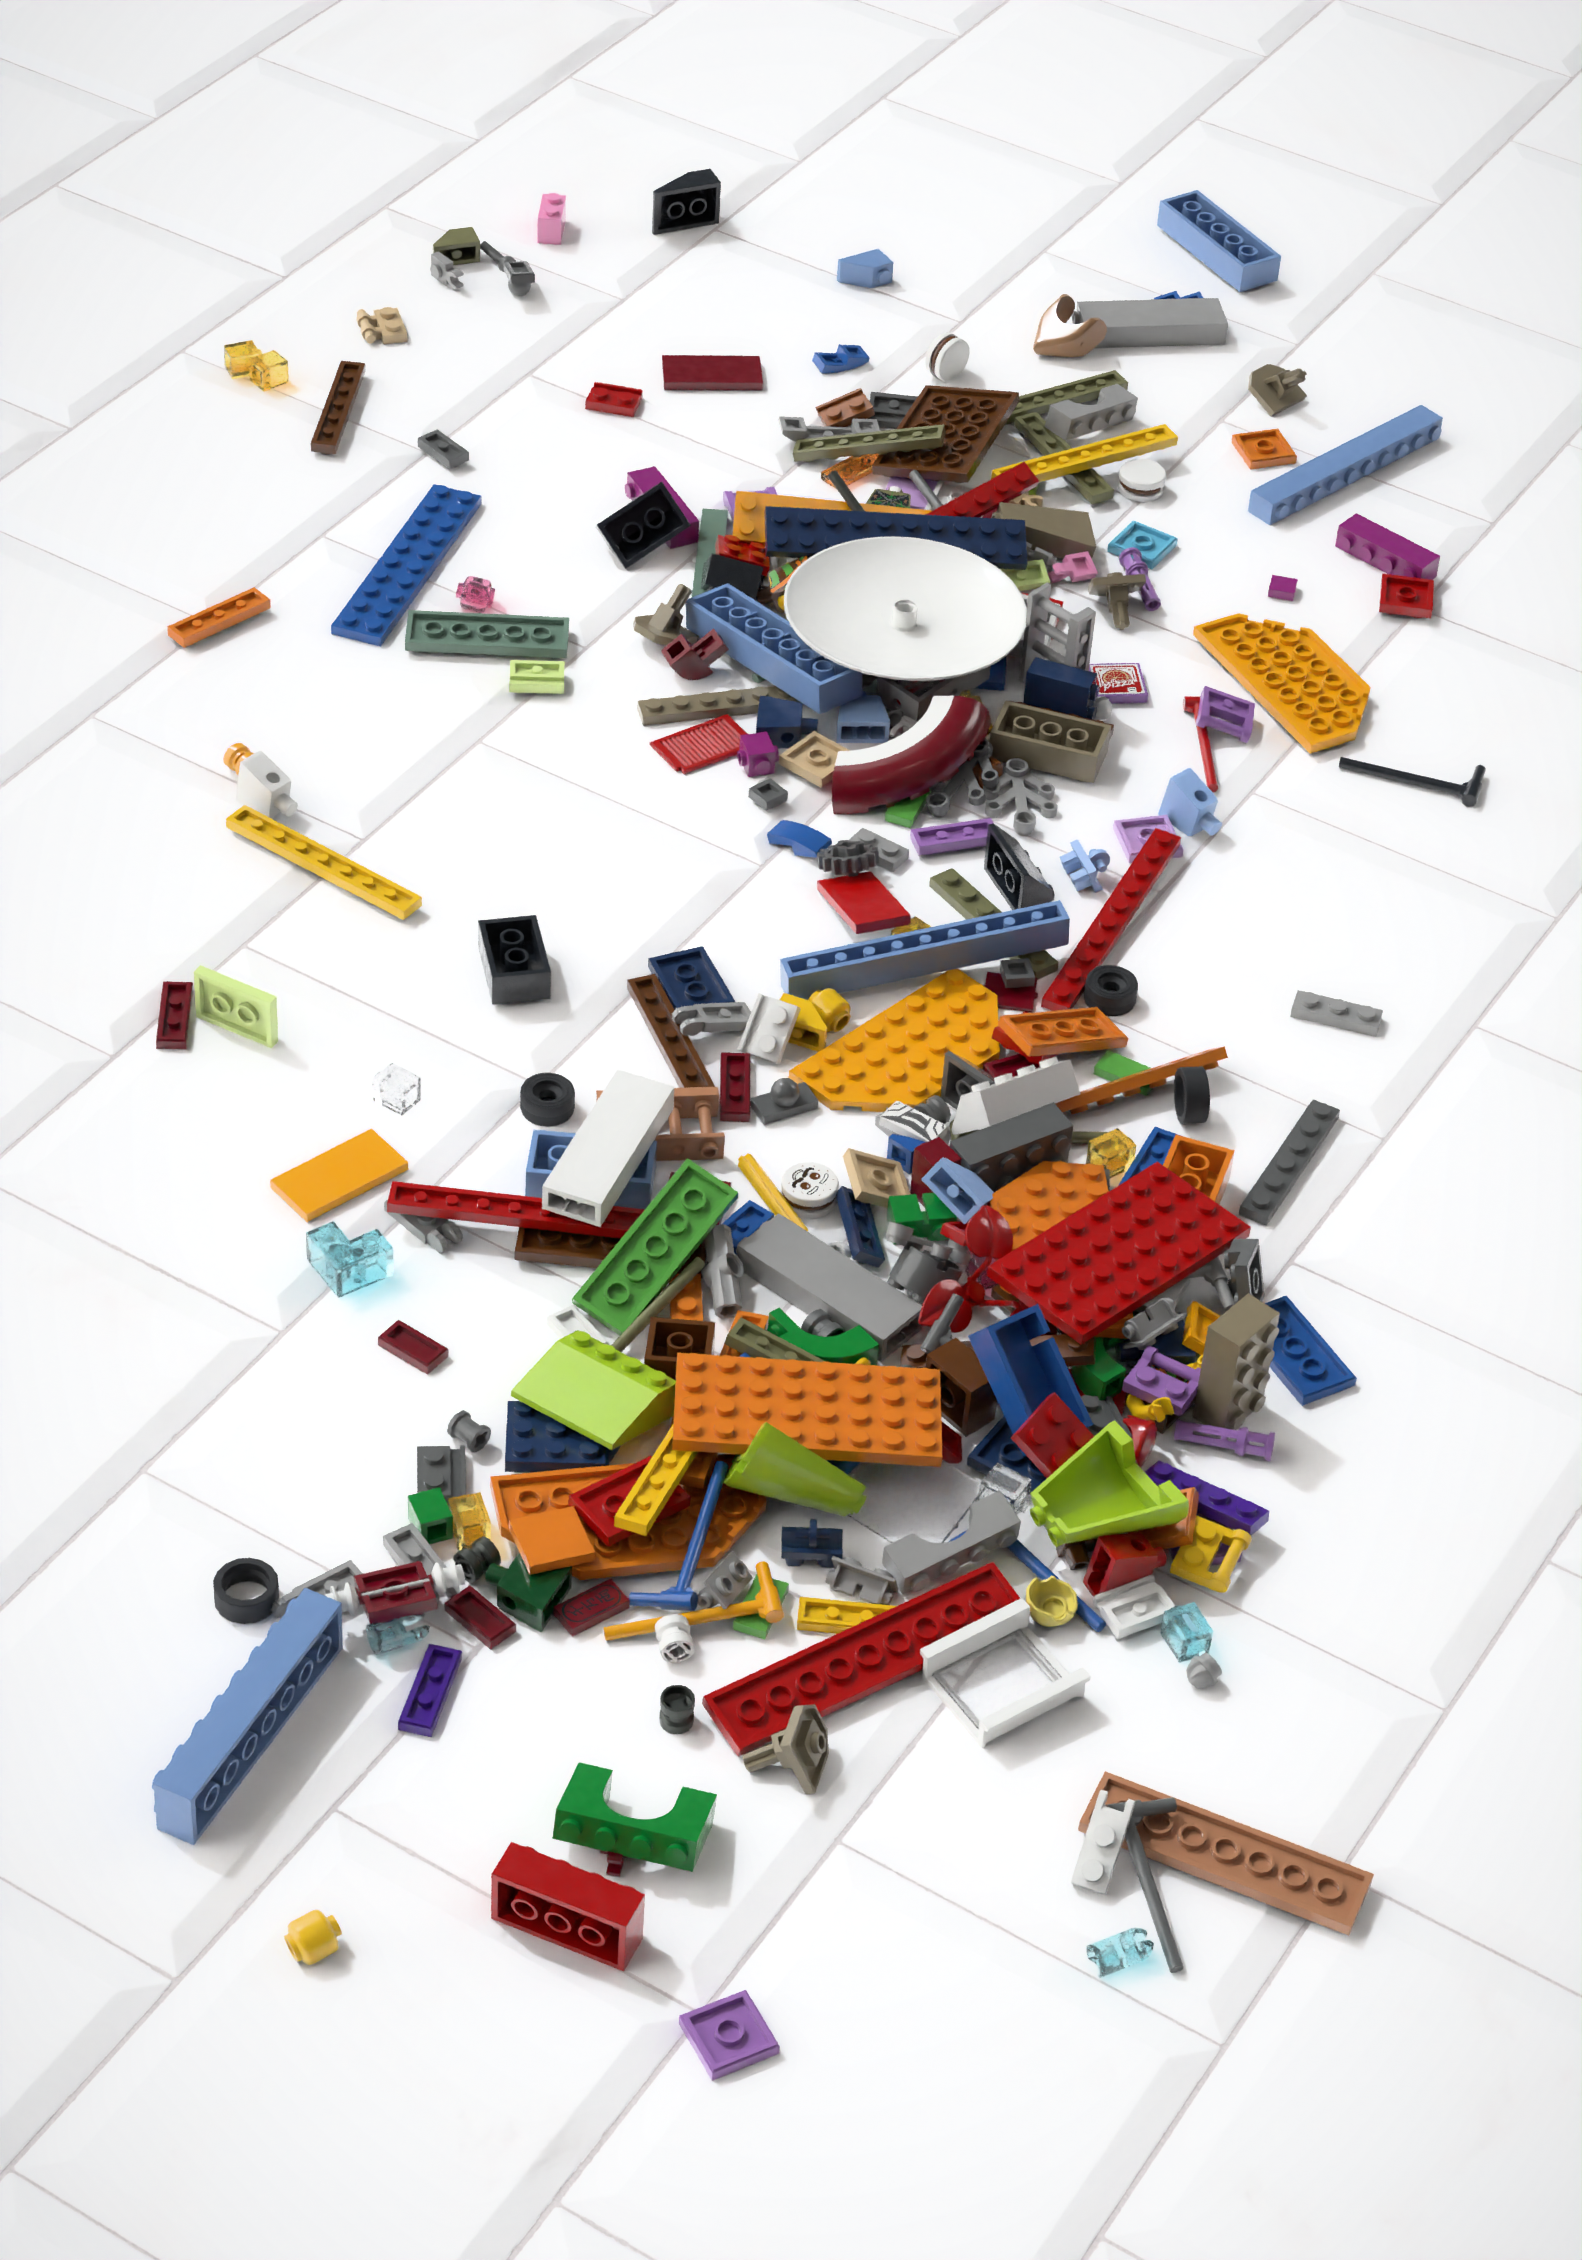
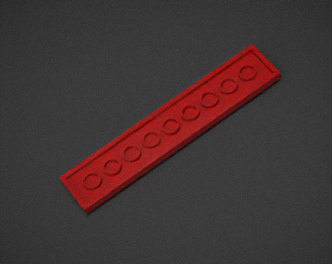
M990 1562L706 1694L702 1698V1705L733 1751L740 1757L771 1742L772 1734L785 1730L794 1706L815 1704L821 1717H824L923 1670L924 1658L920 1655L921 1648L1021 1598L995 1563Z

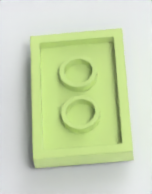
M201 965L194 971L197 1018L269 1048H273L278 1043L277 996Z

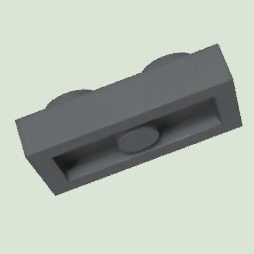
M438 429L417 438V447L448 469L469 461V451Z

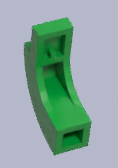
M780 1307L769 1312L768 1332L826 1362L855 1364L859 1359L867 1358L870 1360L871 1365H877L879 1344L860 1325L837 1336L822 1337L802 1330Z
M1095 1337V1364L1071 1366L1073 1379L1085 1395L1097 1396L1099 1400H1105L1106 1396L1113 1398L1121 1393L1126 1369L1109 1356L1106 1351L1127 1339Z

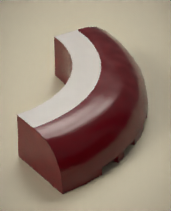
M933 696L931 704L923 717L902 735L874 747L853 751H838L832 778L833 814L869 812L868 808L884 804L886 808L895 806L894 803L907 797L910 800L918 798L930 792L929 787L940 781L945 783L959 772L958 767L966 762V760L970 761L974 757L973 752L977 746L983 744L991 724V716L988 709L981 702L970 697Z

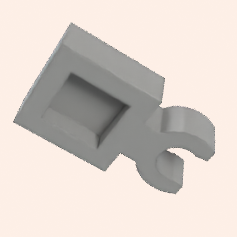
M439 251L431 254V276L445 286L450 285L453 289L463 287L464 284L458 279V277L464 275L463 271L458 268L454 269L453 261Z

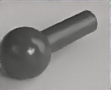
M483 241L480 244V249L498 263L500 271L504 272L505 262H516L511 256H503L488 242Z

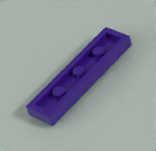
M1158 1460L1145 1471L1157 1486L1170 1480L1179 1490L1195 1487L1199 1493L1197 1513L1234 1530L1241 1529L1252 1536L1269 1521L1270 1510L1210 1484L1197 1476L1179 1470L1168 1463Z

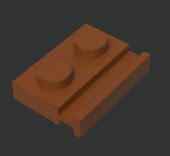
M861 388L815 407L823 425L831 427H848L851 425L852 419H867L875 415L873 406Z

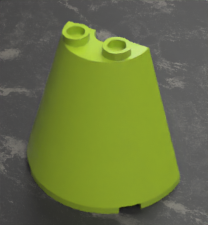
M1115 1420L1105 1426L1030 1493L1034 1505L1030 1509V1515L1038 1527H1045L1055 1547L1095 1539L1104 1535L1122 1534L1176 1524L1184 1520L1189 1511V1500L1170 1480L1157 1486L1137 1465L1133 1439Z
M767 1422L761 1425L747 1451L744 1454L735 1455L732 1461L733 1464L727 1471L723 1482L732 1488L846 1517L848 1514H857L867 1496L863 1495L866 1489L865 1485Z

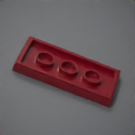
M662 355L661 364L664 390H763L760 356Z

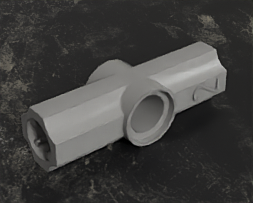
M721 1224L716 1225L704 1239L707 1264L701 1269V1273L705 1283L711 1289L715 1315L721 1319L735 1318L737 1311L743 1308L738 1279L743 1276L744 1268L741 1260L734 1254L731 1228Z

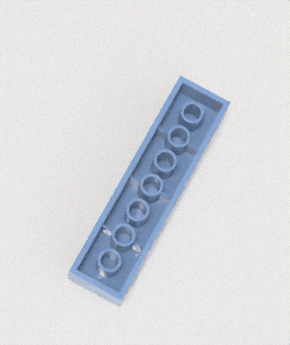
M727 583L687 599L685 607L686 628L702 638L714 628L729 648L725 654L818 714L826 713L833 708L862 696L861 672L839 665L814 651L795 633L789 621Z
M304 1588L296 1599L293 1598L289 1602L285 1614L279 1622H274L271 1625L267 1637L262 1644L253 1648L245 1666L241 1671L237 1670L233 1674L228 1688L222 1695L219 1694L215 1697L210 1711L204 1719H199L195 1723L191 1735L186 1742L177 1746L166 1768L156 1773L152 1782V1789L154 1790L155 1802L153 1810L156 1815V1827L158 1830L193 1846L196 1844L343 1649L341 1602L308 1588Z

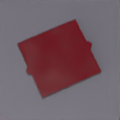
M987 971L985 985L983 986L997 995L998 1008L1033 1013L1034 1000L1038 998V993L1036 992L1038 978H1035L1034 986L1005 988L1001 973Z

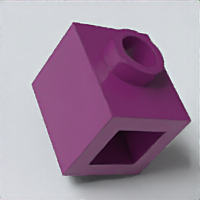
M767 732L740 735V748L737 752L738 764L740 767H744L748 777L775 774V762L779 761V751L776 745L773 746Z

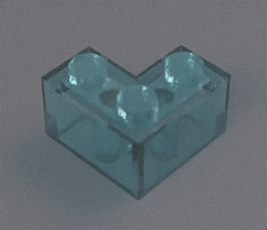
M332 1221L306 1232L307 1261L337 1298L394 1275L393 1247L378 1229L349 1240L337 1224Z

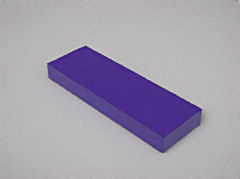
M428 1644L399 1717L398 1730L432 1738L461 1664L462 1650Z

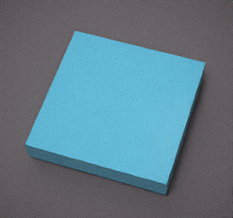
M1133 520L1108 544L1107 552L1119 556L1127 548H1137L1141 552V560L1152 570L1177 546L1178 538Z

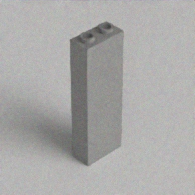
M1219 298L1077 301L1076 311L1072 314V325L1083 323L1090 318H1100L1105 322L1107 326L1106 336L1095 348L1226 344L1228 321Z
M777 1214L770 1221L764 1222L757 1231L749 1237L743 1238L737 1245V1256L743 1264L746 1275L808 1315L817 1309L824 1310L830 1315L831 1321L839 1323L846 1332L860 1325L879 1344L878 1361L880 1362L884 1361L922 1330L923 1325L918 1323L922 1308L920 1303L781 1214Z

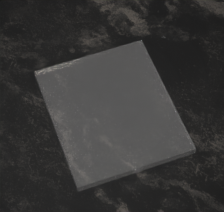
M942 1460L941 1467L862 1462L858 1464L851 1477L866 1486L863 1495L867 1496L857 1514L853 1513L847 1516L889 1543H893L911 1533L930 1542L944 1543L954 1529L958 1528L959 1523L970 1510L971 1504L979 1499L986 1488L944 1460Z

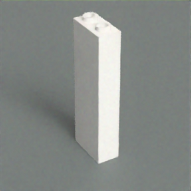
M617 1069L543 1184L542 1209L601 1227L673 1111L675 1086Z

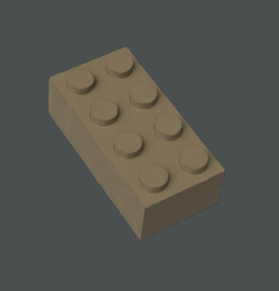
M1005 700L990 732L989 742L993 747L992 757L1002 763H1006L1013 758H1019L1027 762L1029 769L1094 784L1108 753L1111 725Z
M1249 1293L1208 1326L1193 1411V1418L1204 1425L1237 1430L1242 1426L1245 1419L1252 1412L1257 1413L1266 1401L1264 1394L1270 1379V1374L1268 1373L1270 1363L1275 1354L1273 1346L1279 1333L1277 1325L1280 1313Z

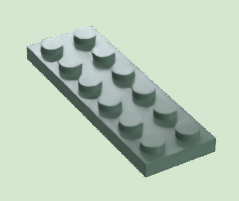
M408 610L405 651L508 655L527 658H567L570 617Z

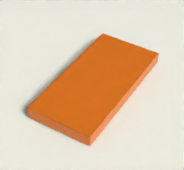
M1098 1007L1000 1016L998 1026L1029 1057L1123 1048L1127 1046L1129 1039Z

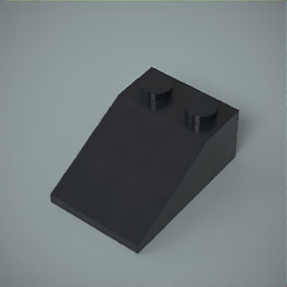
M711 168L687 172L653 191V235L719 224L721 181Z

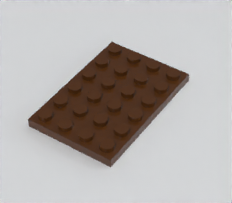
M925 385L897 429L944 424L946 435L943 447L932 450L926 448L914 449L910 452L895 451L879 455L872 465L873 475L907 477L910 479V472L917 470L923 479L968 483L1020 401L1019 392Z

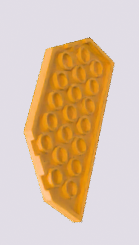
M1240 613L1194 626L1193 636L1310 754L1356 739L1370 696L1371 687L1312 629L1300 627V631L1285 628V623L1264 619L1263 623L1248 620L1249 615Z
M960 969L948 970L789 1070L788 1078L797 1084L805 1082L819 1102L830 1110L843 1111L844 1106L861 1107V1111L884 1112L886 1108H889L896 1101L911 1108L920 1103L926 1104L928 1098L934 1095L941 1096L945 1053L948 1051L967 1059L983 1069L984 1063L999 1060L1000 1043L991 1038L994 1028L998 1026L999 1022L997 995Z

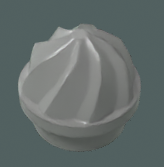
M1204 1652L1200 1656L1195 1655L1191 1658L1186 1668V1674L1190 1684L1197 1688L1214 1686L1218 1682L1217 1678L1222 1674V1669L1210 1654Z

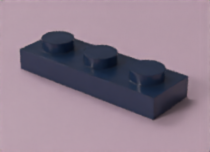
M841 1186L837 1191L836 1199L852 1259L861 1264H868L879 1268L885 1261L870 1203L855 1200L853 1190Z

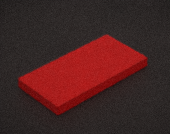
M871 871L858 873L857 876L849 877L846 875L817 880V890L856 934L911 924L910 913Z

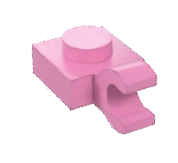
M1088 551L1065 555L1062 560L1063 563L1053 564L1054 571L1048 572L1052 583L1059 582L1068 576L1072 583L1095 578L1098 574Z

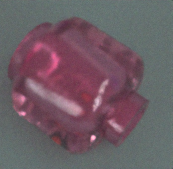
M469 575L465 578L464 583H458L455 598L460 599V607L462 609L484 613L487 608H492L496 588L492 587V582L488 579Z

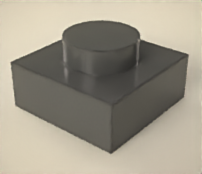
M769 778L750 787L748 797L767 811L788 801V791Z
M1029 958L1000 960L999 970L1005 988L1034 986L1035 975Z

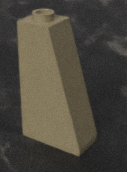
M1000 502L997 511L993 512L991 517L1025 520L1026 542L1032 544L1030 549L1035 551L1036 547L1053 553V556L1064 559L1065 555L1088 551L1092 559L1097 547L1089 512Z

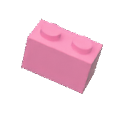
M557 193L542 194L537 219V243L561 245L566 222V195H559Z

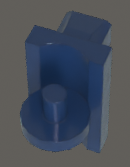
M810 1519L809 1527L782 1526L781 1559H785L787 1566L800 1567L804 1564V1560H817V1564L822 1568H834L832 1557L835 1556L843 1559V1529L817 1528V1519Z

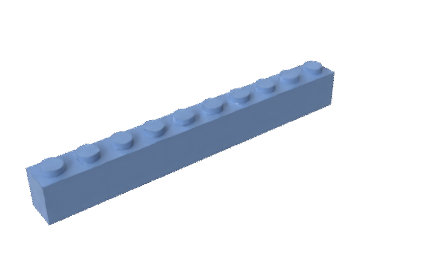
M1419 405L1252 489L1248 512L1266 524L1272 525L1436 441L1442 433L1443 417L1427 407Z
M1058 900L781 958V987L784 993L808 1000L817 990L822 991L831 988L838 993H844L1069 945L1070 918L1062 902Z

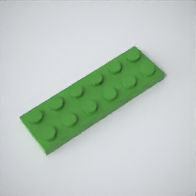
M687 1158L573 1296L572 1303L620 1336L659 1296L738 1199V1191Z

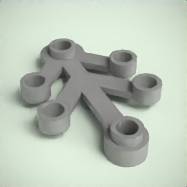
M1013 758L1006 762V765L1003 767V775L999 777L998 785L991 788L983 786L986 800H989L986 802L985 814L990 818L1000 817L1002 808L1015 800L1016 813L1014 814L1013 828L1021 836L1030 835L1036 825V816L1028 811L1027 801L1041 808L1040 814L1045 818H1054L1057 815L1058 805L1056 802L1051 801L1054 798L1055 787L1031 775L1027 762L1022 759ZM1012 782V788L999 796L1000 789ZM1024 783L1037 789L1038 794L1024 787Z
M889 1221L884 1238L887 1241L905 1246L907 1241L932 1247L931 1255L946 1260L950 1259L967 1266L970 1259H973L974 1255L971 1254L967 1246H961L949 1239L947 1246L912 1235L913 1228Z

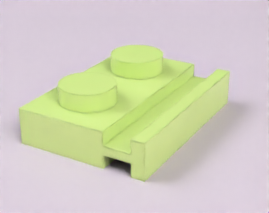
M510 660L509 692L564 694L565 661Z

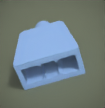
M862 690L861 697L840 705L836 743L888 742L890 719L880 696L867 695Z
M1190 767L1170 778L1158 815H1168L1171 824L1187 836H1193L1202 830H1205L1212 836L1222 826V823L1214 816L1218 803L1217 797Z

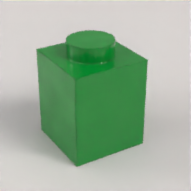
M440 1487L407 1496L408 1520L415 1525L429 1545L453 1539V1515Z

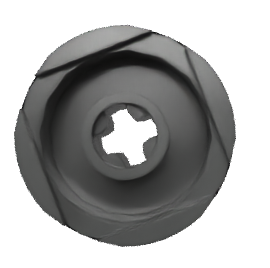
M907 1241L889 1274L890 1277L887 1283L899 1290L904 1291V1289L913 1292L912 1298L923 1304L930 1290L938 1282L946 1279L959 1281L963 1270H960L957 1264L949 1259L946 1260L931 1255L927 1250L921 1252L920 1249L923 1245Z

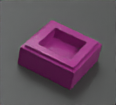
M1272 574L1267 597L1293 601L1298 579Z

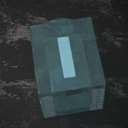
M1195 1602L1174 1606L1164 1611L1160 1634L1178 1663L1191 1660L1195 1655L1200 1656L1204 1652L1210 1653L1214 1631Z

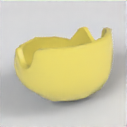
M1050 1576L1048 1579L1041 1581L1035 1577L1026 1588V1602L1030 1606V1616L1038 1624L1046 1627H1056L1068 1623L1075 1616L1078 1608L1077 1594L1069 1583L1061 1581L1055 1576Z

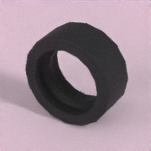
M1203 1066L1180 1067L1175 1073L1174 1104L1180 1124L1206 1123L1208 1119L1210 1088L1207 1073Z
M250 1557L237 1558L225 1563L216 1572L213 1579L215 1608L227 1620L240 1624L256 1623L266 1619L273 1613L270 1610L273 1603L279 1599L278 1574L271 1565L260 1559ZM251 1581L259 1583L267 1589L261 1596L248 1600L236 1599L226 1594V1590L239 1582Z

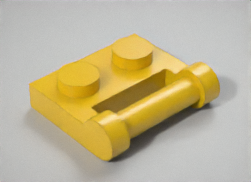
M1196 1515L1192 1544L1180 1546L1171 1564L1170 1573L1216 1592L1225 1593L1231 1584L1230 1576L1242 1551L1249 1547L1252 1537L1244 1530H1231ZM1221 1544L1230 1546L1218 1571L1214 1573L1208 1571Z

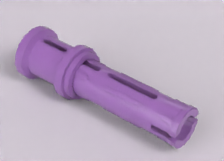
M1134 547L1127 548L1119 555V563L1126 569V575L1145 574L1146 582L1138 593L1146 610L1155 611L1161 606V600L1148 577V566L1141 560L1140 550Z
M1177 1419L1174 1440L1235 1450V1454H1238V1456L1250 1454L1265 1457L1266 1461H1271L1276 1433L1263 1434L1248 1430V1427L1239 1428L1237 1431ZM1195 1431L1206 1434L1221 1436V1439L1196 1435L1193 1432ZM1229 1437L1237 1440L1236 1442L1227 1440V1438ZM1251 1441L1256 1443H1262L1264 1444V1447L1249 1444V1442Z

